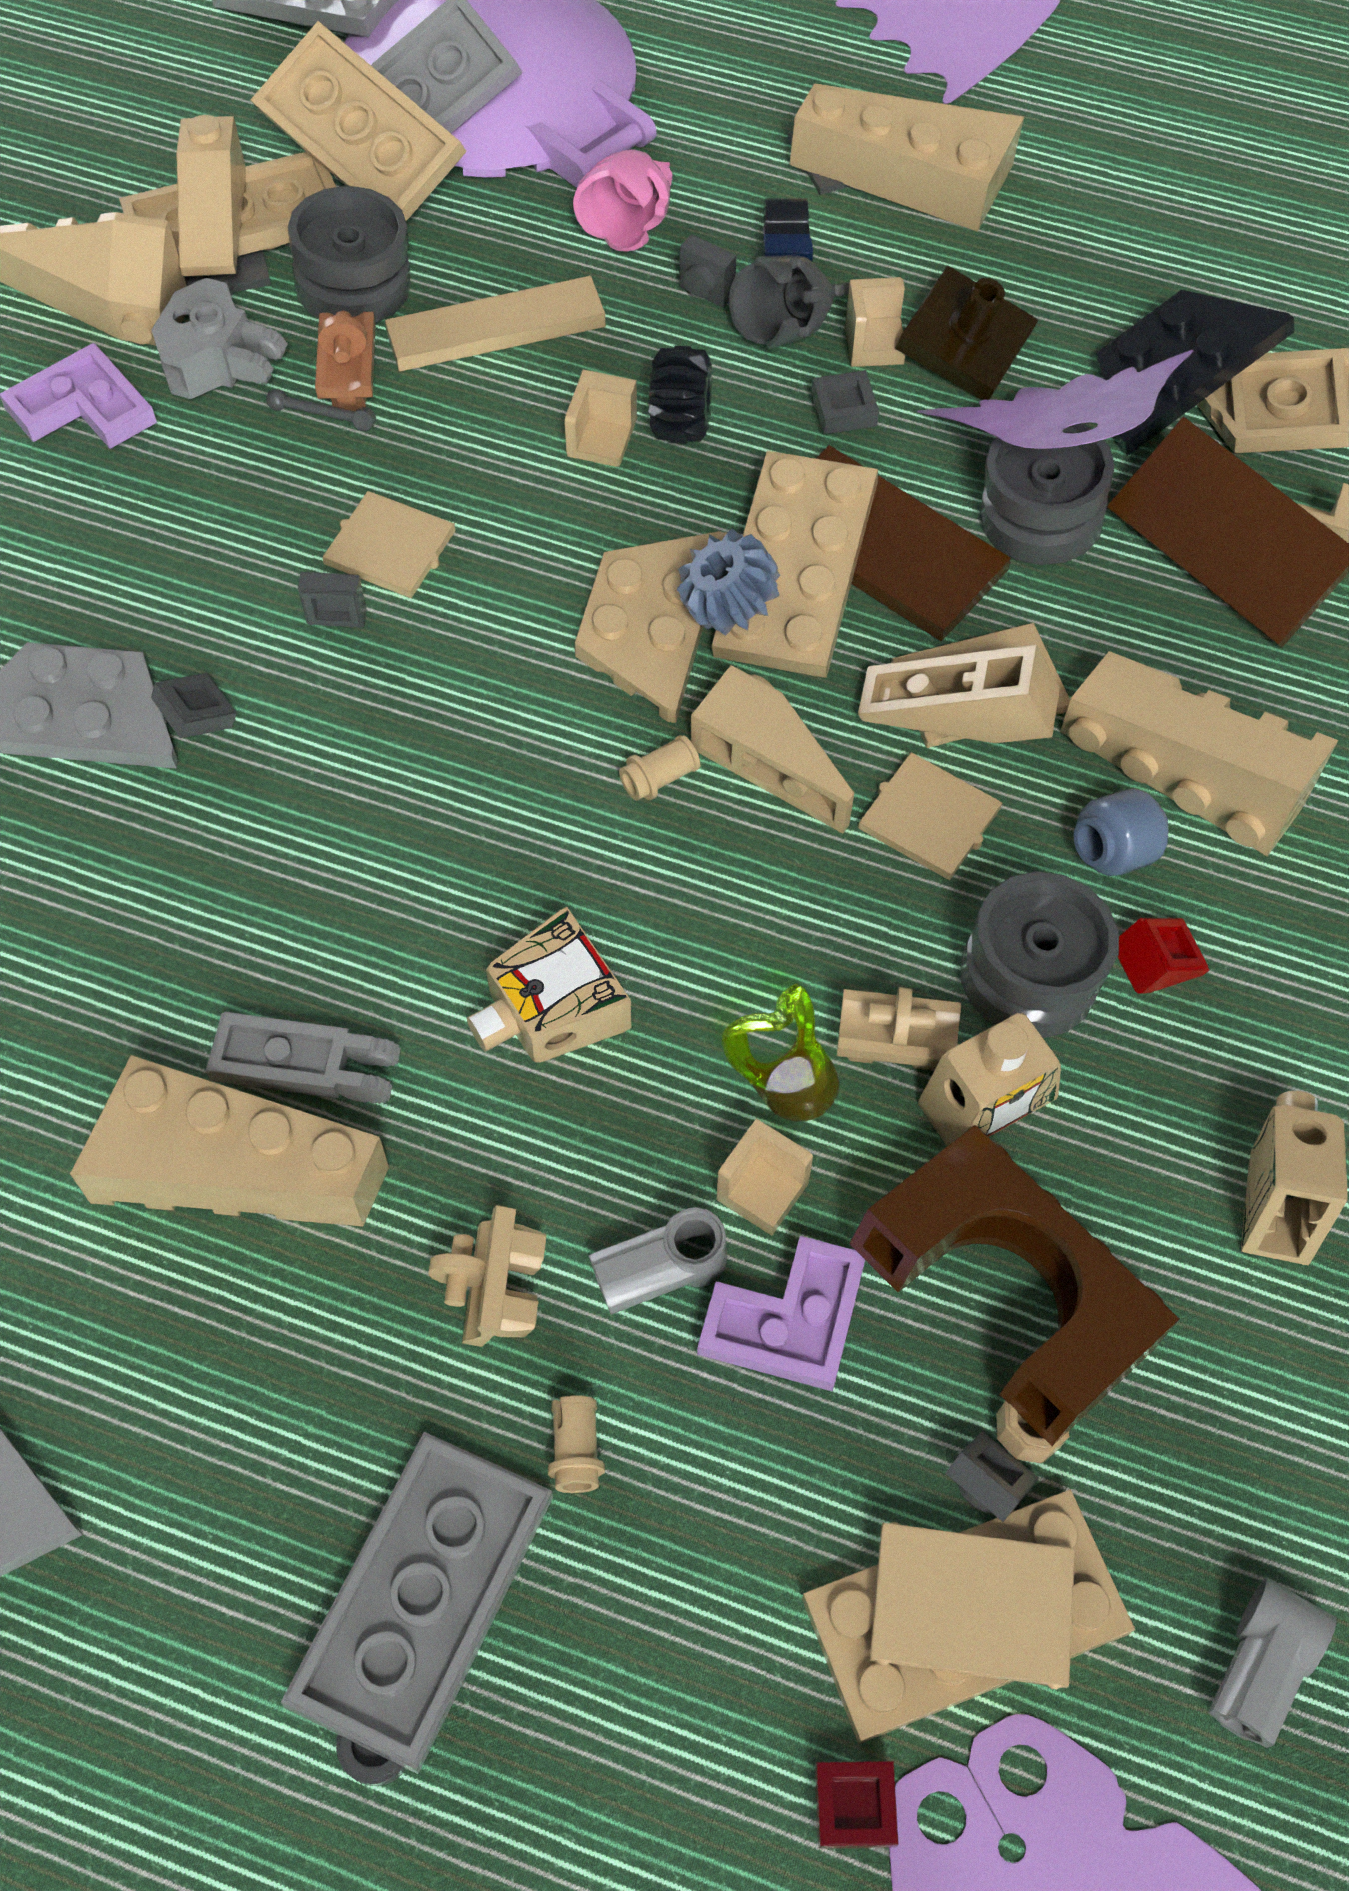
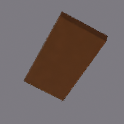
M1184 416L1107 506L1112 513L1280 648L1288 642L1349 573L1348 542Z
M830 445L815 458L863 466ZM878 475V483L851 584L942 642L1008 571L1011 558Z

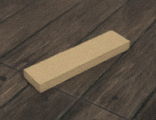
M586 276L385 320V325L398 371L401 372L606 327L605 311L592 277Z

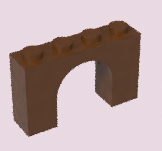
M976 1125L868 1208L849 1243L897 1292H900L947 1252L970 1244L992 1245L1011 1251L1030 1263L1042 1275L1056 1301L1058 1310L1057 1332L1021 1364L999 1395L1051 1446L1058 1442L1152 1353L1180 1319L1163 1303L1160 1296L1154 1290L1140 1282L1112 1255L1109 1248L1102 1241L1093 1237L1061 1207L1059 1201L1050 1192L1042 1189L1011 1159L1002 1146L994 1143Z

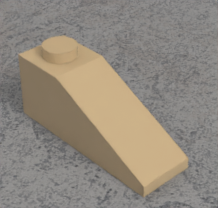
M199 115L194 118H181L177 145L179 258L182 276L236 274L246 166L234 116L214 117L211 115Z
M1037 644L868 666L858 715L865 722L990 743L1050 738L1053 735L1060 688Z
M731 665L691 715V742L696 751L835 830L844 833L850 824L854 798L853 790L783 693L774 689L763 677L749 675Z

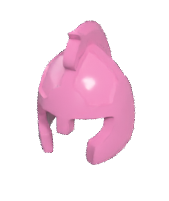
M624 150L607 156L580 180L576 188L573 208L578 223L586 233L596 238L605 239L609 247L617 251L627 252L643 247L649 241L647 231L662 222L669 207L670 186L672 184V171L669 168L670 162L652 160L647 153L638 150Z

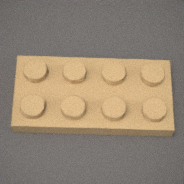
M319 21L316 22L251 98V102L261 113L345 186L369 188L389 197L403 211L406 221L467 152L456 137Z
M302 152L246 166L238 256L260 250H271L288 244V224L292 211L306 197L323 189L336 187L330 172L310 154ZM177 184L119 198L122 211L125 214L169 221L179 256Z
M773 451L766 452L743 537L752 534L755 539L760 540L777 563L780 577L776 580V583L778 584L777 589L780 596L765 602L768 616L754 615L750 618L748 630L738 626L737 623L726 636L719 630H716L712 643L713 657L827 678L878 483V469Z
M1071 1489L1013 1511L1004 1522L995 1518L959 1532L1051 1546L1061 1544L1067 1548L1075 1549L1070 1659L1130 1635L1135 1630ZM878 1564L803 1593V1604L858 1744L1014 1682L1011 1680L898 1664L880 1665L876 1661H870Z

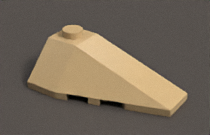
M114 212L101 214L97 222L78 224L75 218L72 217L59 219L55 227L38 229L30 223L0 226L1 283L120 340L156 346L151 329L174 292L187 286L185 278L181 274L180 260L169 221ZM186 314L180 315L175 321L182 323Z

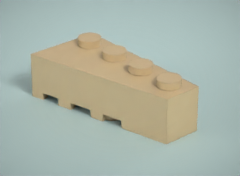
M815 83L795 115L789 165L844 182L843 184L978 232L1013 166L1024 117Z
M1110 651L1070 698L1060 731L1071 738L1079 748L1087 752L1096 753L1121 768L1132 780L1146 783L1174 800L1182 810L1201 816L1227 832L1237 843L1252 847L1267 857L1304 807L1338 740L1318 732L1312 740L1286 731L1288 729V720L1264 712L1261 718L1257 720L1234 711L1230 708V698L1208 690L1207 693L1191 694L1182 690L1179 678Z
M131 1055L70 1175L90 1204L114 1205L115 1201L144 1203L146 1208L174 1211L175 1206L212 1209L214 1214L240 1216L241 1212L274 1214L277 1219L364 1226L389 1169V1165L379 1136Z

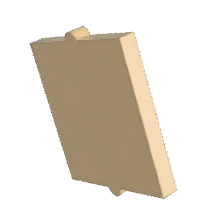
M367 491L350 518L343 519L340 522L341 531L322 558L324 565L347 574L359 575L360 579L412 598L430 569L438 568V557L454 534L455 524Z
M911 752L889 783L882 782L880 784L879 796L860 820L858 829L950 881L970 851L981 848L983 842L982 834L1001 809L1002 802Z

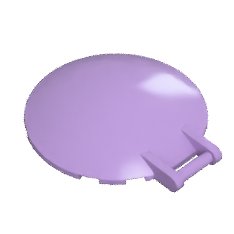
M398 0L384 15L369 37L348 34L345 44L371 65L446 0ZM467 0L517 62L522 74L451 133L462 143L467 151L455 165L456 167L463 168V176L506 177L505 169L534 165L536 172L552 169L577 188L580 180L607 156L620 151L630 150L634 146L643 147L656 138V126L651 117L629 101L632 91H635L636 61L632 44L617 19L596 0Z

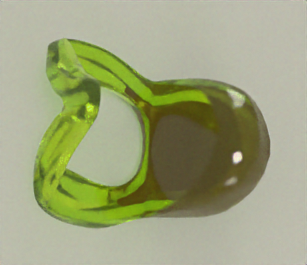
M795 983L785 989L778 997L776 1009L773 1013L744 1015L731 1022L724 1029L722 1048L728 1063L748 1080L767 1107L777 1116L796 1122L809 1121L823 1115L834 1103L840 1088L839 1077L832 1060L816 1040L814 1007L809 994L803 986ZM795 1019L797 1033L791 1049L785 1055L772 1062L761 1063L755 1060L749 1048L747 1033L779 1031L789 1026Z

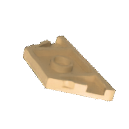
M1349 348L1266 353L1198 403L1197 406L1234 453L1349 447Z
M718 531L604 552L576 637L575 655L578 659L596 672L608 674L614 684L630 696L638 692L659 707V716L667 722L676 723L704 628L694 620L680 600L677 588L682 582L678 568L692 563L690 549L702 550L708 545L709 534L721 541L727 534L725 532Z

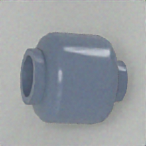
M1137 788L1121 790L1093 799L1081 809L1074 830L1075 847L1080 858L1097 872L1106 876L1123 875L1152 865L1163 856L1168 844V819L1159 803L1147 792Z

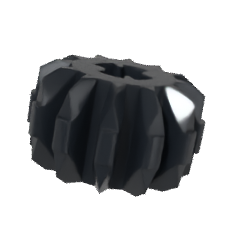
M692 346L660 348L652 360L648 412L650 413V427L657 440H670V443L687 444L688 441L701 442L707 434L709 417L711 416L713 378L711 376L712 364L705 350L692 349Z

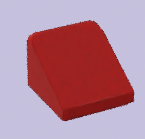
M1140 918L1119 936L1118 959L1135 992L1138 994L1151 993L1203 976L1209 971L1205 958L1182 918Z

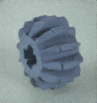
M731 529L721 541L709 534L708 545L702 550L690 549L692 563L678 568L682 583L677 588V591L680 594V600L699 625H702L706 630L714 627L715 630H719L726 636L736 623L738 626L748 630L750 618L754 615L768 616L765 602L780 596L777 589L778 584L776 583L780 574L777 563L760 540L755 539L752 534L743 537Z

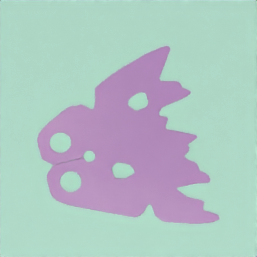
M1027 1714L1008 1716L980 1732L973 1739L968 1767L948 1759L937 1758L908 1773L895 1786L899 1845L896 1848H889L892 1891H1261L1220 1853L1177 1822L1145 1830H1126L1123 1826V1818L1127 1800L1124 1792L1118 1786L1117 1777L1111 1769L1096 1756L1053 1726ZM1015 1745H1028L1037 1750L1044 1758L1047 1767V1779L1043 1788L1036 1794L1028 1797L1017 1796L1008 1791L999 1775V1761L1003 1753ZM937 1791L948 1792L955 1796L963 1805L966 1814V1826L962 1835L955 1842L946 1845L936 1844L927 1839L921 1832L917 1822V1811L921 1801L928 1794ZM1013 1833L1019 1835L1024 1841L1026 1847L1025 1856L1019 1862L1010 1863L1001 1857L998 1845L1004 1834Z

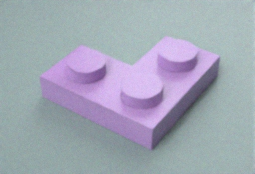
M95 343L86 346L0 393L5 410L33 442L81 416L108 448L111 449L157 423L150 404Z
M800 1236L783 1299L716 1281L700 1336L697 1355L833 1392L865 1259L856 1250Z

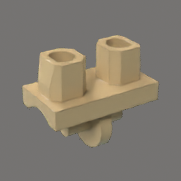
M898 987L897 995L844 989L837 1056L848 1057L849 1061L871 1064L874 1061L912 1065L914 1069L934 1071L941 1057L958 1045L961 1003L912 997L911 988Z
M496 1205L493 1208L492 1220L481 1222L478 1225L474 1257L472 1256L474 1238L470 1235L456 1234L453 1237L451 1253L435 1255L430 1259L428 1275L438 1282L447 1284L445 1304L454 1307L464 1306L467 1287H469L462 1338L463 1344L482 1347L493 1336L526 1337L535 1328L538 1310L537 1295L507 1290L506 1284L508 1270L534 1275L540 1270L544 1259L546 1234L523 1225L514 1224L516 1209Z

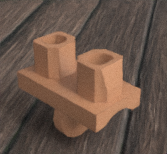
M339 311L335 315L319 313L315 389L317 398H331L333 407L356 411L361 407H366L367 397H373L376 329L374 312H363L355 317H352L347 311Z

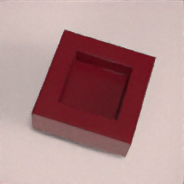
M894 1761L817 1762L815 1764L818 1849L896 1848L899 1843Z

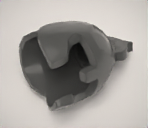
M798 255L760 256L755 259L754 263L747 265L738 272L730 286L729 307L731 317L736 329L745 339L765 344L768 349L797 342L818 331L831 308L833 298L849 294V282L831 284L825 274L807 257Z

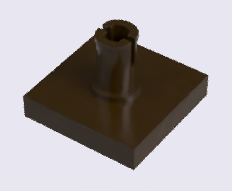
M947 265L901 334L895 349L978 399L990 400L1039 319L1005 300V290L996 280L981 278L975 282Z

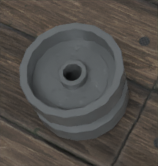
M354 186L327 188L306 197L292 211L288 224V235L293 257L294 285L299 302L311 315L319 318V313L335 315L339 311H347L352 317H355L363 312H374L375 322L377 323L395 314L407 301L411 286L410 264L407 257L409 248L408 227L403 211L389 197L369 188Z
M1079 423L1065 428L1063 432L1072 434L1092 429ZM996 437L991 443L986 458L985 488L982 494L980 512L983 531L996 549L1015 560L1037 565L1065 563L1085 554L1100 538L1108 505L1107 498L1115 467L1108 444L1104 440L1071 447L1035 449L1015 446Z
M1039 871L1012 876L990 891L979 910L973 925L972 934L962 954L960 980L970 1004L988 1023L996 1025L1016 1013H1024L1042 1038L1063 1034L1084 1020L1119 955V929L1109 907L1088 886L1061 874Z

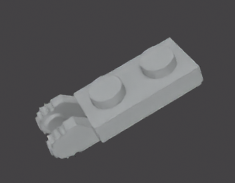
M224 1012L221 1013L206 1074L210 1081L331 1098H338L340 1094L353 1101L380 1104L389 1101L393 1085L390 1084V1081H386L385 1078H380L379 1076L345 1071L347 1059L349 1057L365 1065L394 1066L398 1064L401 1048L394 1041H389L388 1039L352 1034L348 1028Z

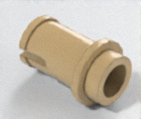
M679 735L673 741L641 758L636 754L628 757L626 766L620 768L619 775L625 790L631 798L636 801L641 798L652 800L657 797L658 789L690 772L700 769V758L692 742L686 736Z
M565 1396L561 1397L560 1401L554 1400L551 1403L555 1461L548 1465V1475L550 1478L555 1479V1489L564 1493L593 1491L599 1487L598 1477L605 1472V1463L597 1457V1401L592 1397Z

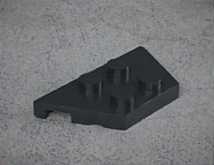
M1180 290L1096 352L1101 378L1109 380L1127 368L1134 367L1137 372H1140L1166 359L1193 350L1190 356L1166 380L1158 394L1151 415L1135 428L1119 434L1122 451L1127 456L1293 334L1294 317L1282 311Z

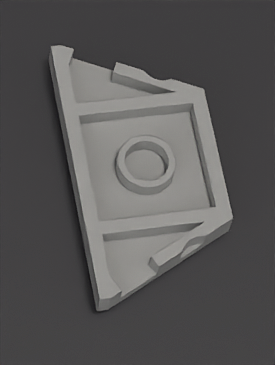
M27 642L0 670V753L175 769L178 764L164 715L151 699L154 684L143 652Z

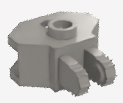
M210 278L202 279L175 291L151 329L171 394L188 399H193L222 385L232 388L237 379L250 383L253 381L261 385L263 383L267 384L274 369L268 358L270 360L275 359L276 361L281 359L288 345L282 334H279L277 330L274 331L271 328L267 329L265 326L248 322L245 310L234 306L227 283ZM188 314L190 316V321L186 323H177L175 321L180 315Z

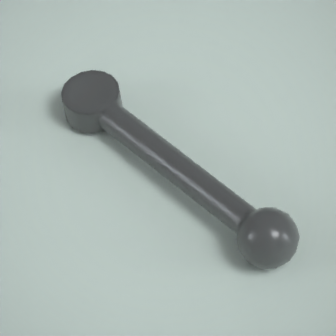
M280 389L269 391L266 397L267 405L275 411L283 410L286 407L352 422L354 427L360 431H367L376 423V415L368 407H361L356 411L288 397Z

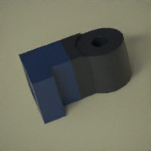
M765 198L762 256L798 255L807 257L811 262L813 261L807 198Z

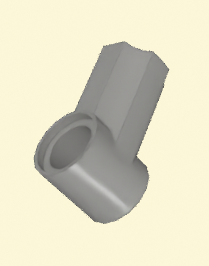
M697 1207L683 1209L673 1215L666 1226L590 1254V1263L610 1315L684 1286L703 1287L718 1280L724 1272L727 1263L726 1234L724 1225L718 1216L707 1209ZM691 1237L706 1238L714 1245L710 1254L699 1259L686 1258L678 1251L682 1242Z
M1265 1578L1255 1590L1242 1615L1236 1632V1637L1241 1639L1225 1672V1676L1208 1713L1222 1727L1242 1739L1255 1742L1266 1748L1273 1746L1303 1678L1309 1677L1313 1673L1330 1644L1335 1631L1337 1617L1271 1579Z

